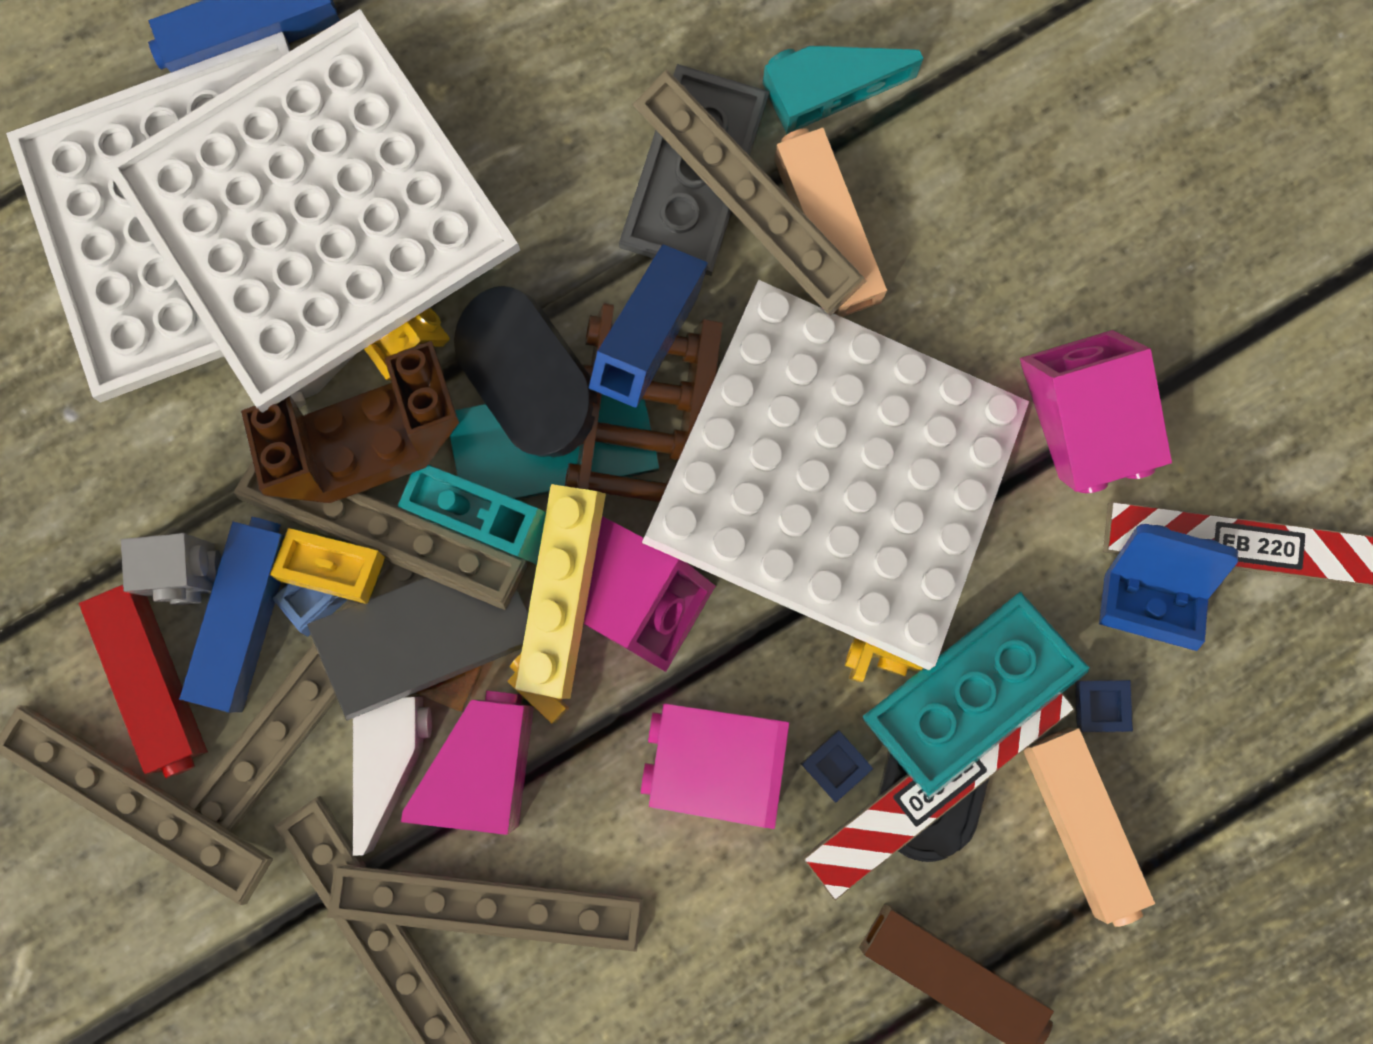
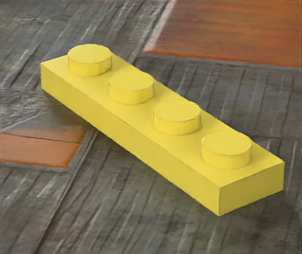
M551 484L516 681V690L560 699L571 698L606 493Z

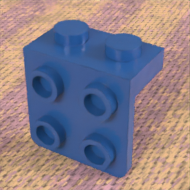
M1141 524L1137 526L1105 573L1099 624L1198 651L1205 642L1208 599L1238 563V550L1212 539H1201L1175 532L1161 525Z

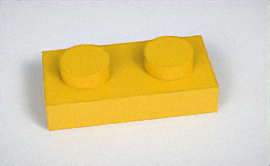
M288 528L270 575L280 582L368 604L385 556L378 550Z

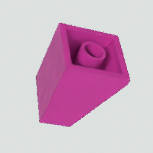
M1111 330L1020 358L1021 367L1058 477L1075 492H1099L1108 487V482L1125 477L1129 479L1144 478L1154 474L1155 468L1172 463L1151 348Z
M602 516L583 624L666 672L716 586L688 563L642 543L643 537Z
M486 691L485 700H471L402 811L401 822L508 835L518 828L534 707L523 705V696L521 694Z
M664 704L662 714L652 712L648 743L658 744L655 764L645 763L641 794L650 795L649 807L775 829L789 722Z

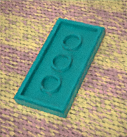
M602 394L598 422L651 430L644 399H641L639 405L635 408ZM486 404L455 410L459 424L450 434L458 477L516 500L549 494L551 484L565 486L568 464H577L579 447L571 453L560 457L552 458L550 456L539 457L520 450L511 442ZM595 442L591 471L631 477L660 471L656 451Z
M1020 591L939 655L937 663L930 670L925 668L920 670L863 716V720L927 798L930 799L1088 673L1090 667Z

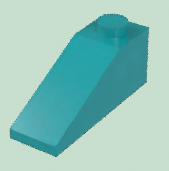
M808 46L796 52L794 49H786L773 56L768 64L765 65L763 86L766 91H769V99L787 135L790 132L801 129L916 78L924 58L920 50L829 46Z
M430 465L411 473L397 507L537 565L546 516L545 511Z

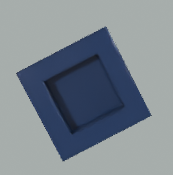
M1131 680L1075 682L1077 728L1081 732H1133Z
M840 730L835 731L800 763L835 803L874 769Z

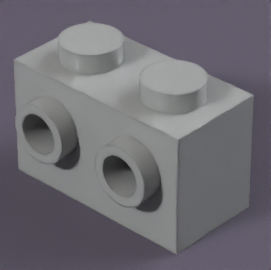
M185 533L121 539L124 592L153 597L154 602H170V605L201 603V594H209L212 591L222 558L219 550H215L214 543Z

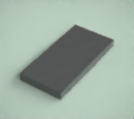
M677 64L673 76L750 156L769 98V91ZM656 130L623 228L619 248L654 258L662 244L708 262L705 274L712 276L732 211Z
M423 578L372 598L368 604L360 603L308 623L307 626L344 717L348 721L522 649L528 612L517 589L505 611L434 580Z

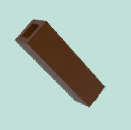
M884 904L859 946L866 957L1005 1044L1045 1043L1053 1026L1050 1018L1054 1011L1050 1007L913 920Z

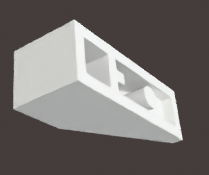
M403 697L353 718V856L365 855L374 850L423 750V738H430L431 709L430 707H423V697Z

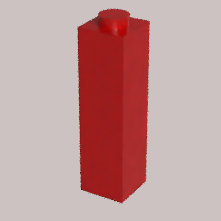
M120 585L78 603L144 774L163 772L165 779L193 769L195 767L193 758L203 755L208 751L189 702L179 699L183 687L148 597L124 592L123 585Z

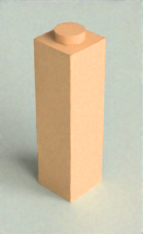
M802 128L790 132L782 138L781 143L777 144L774 159L789 199L867 280L834 314L844 317L882 303L887 289L824 128L811 132L807 128Z
M1065 728L1036 740L1023 752L1094 917L1106 924L1113 922L1115 927L1124 926L1143 917L1141 910L1154 905L1155 902L1080 729Z

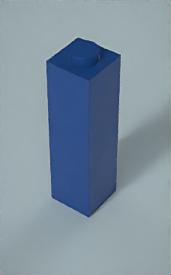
M202 0L148 20L155 38L148 41V44L158 67L161 70L168 68L170 72H174L283 32L288 43L328 29L339 22L340 18L333 0Z
M662 244L598 349L589 389L637 408L698 299L708 262Z
M251 517L249 525L232 521L179 698L180 700L228 713L243 712L275 605L272 598L278 593L281 584L280 581L270 575L285 535L279 534L281 524L257 517Z

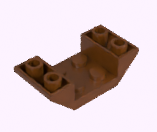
M432 340L384 358L392 383L303 415L291 396L277 404L271 405L263 413L256 406L242 410L241 413L261 493L264 496L333 503L426 468L459 424Z

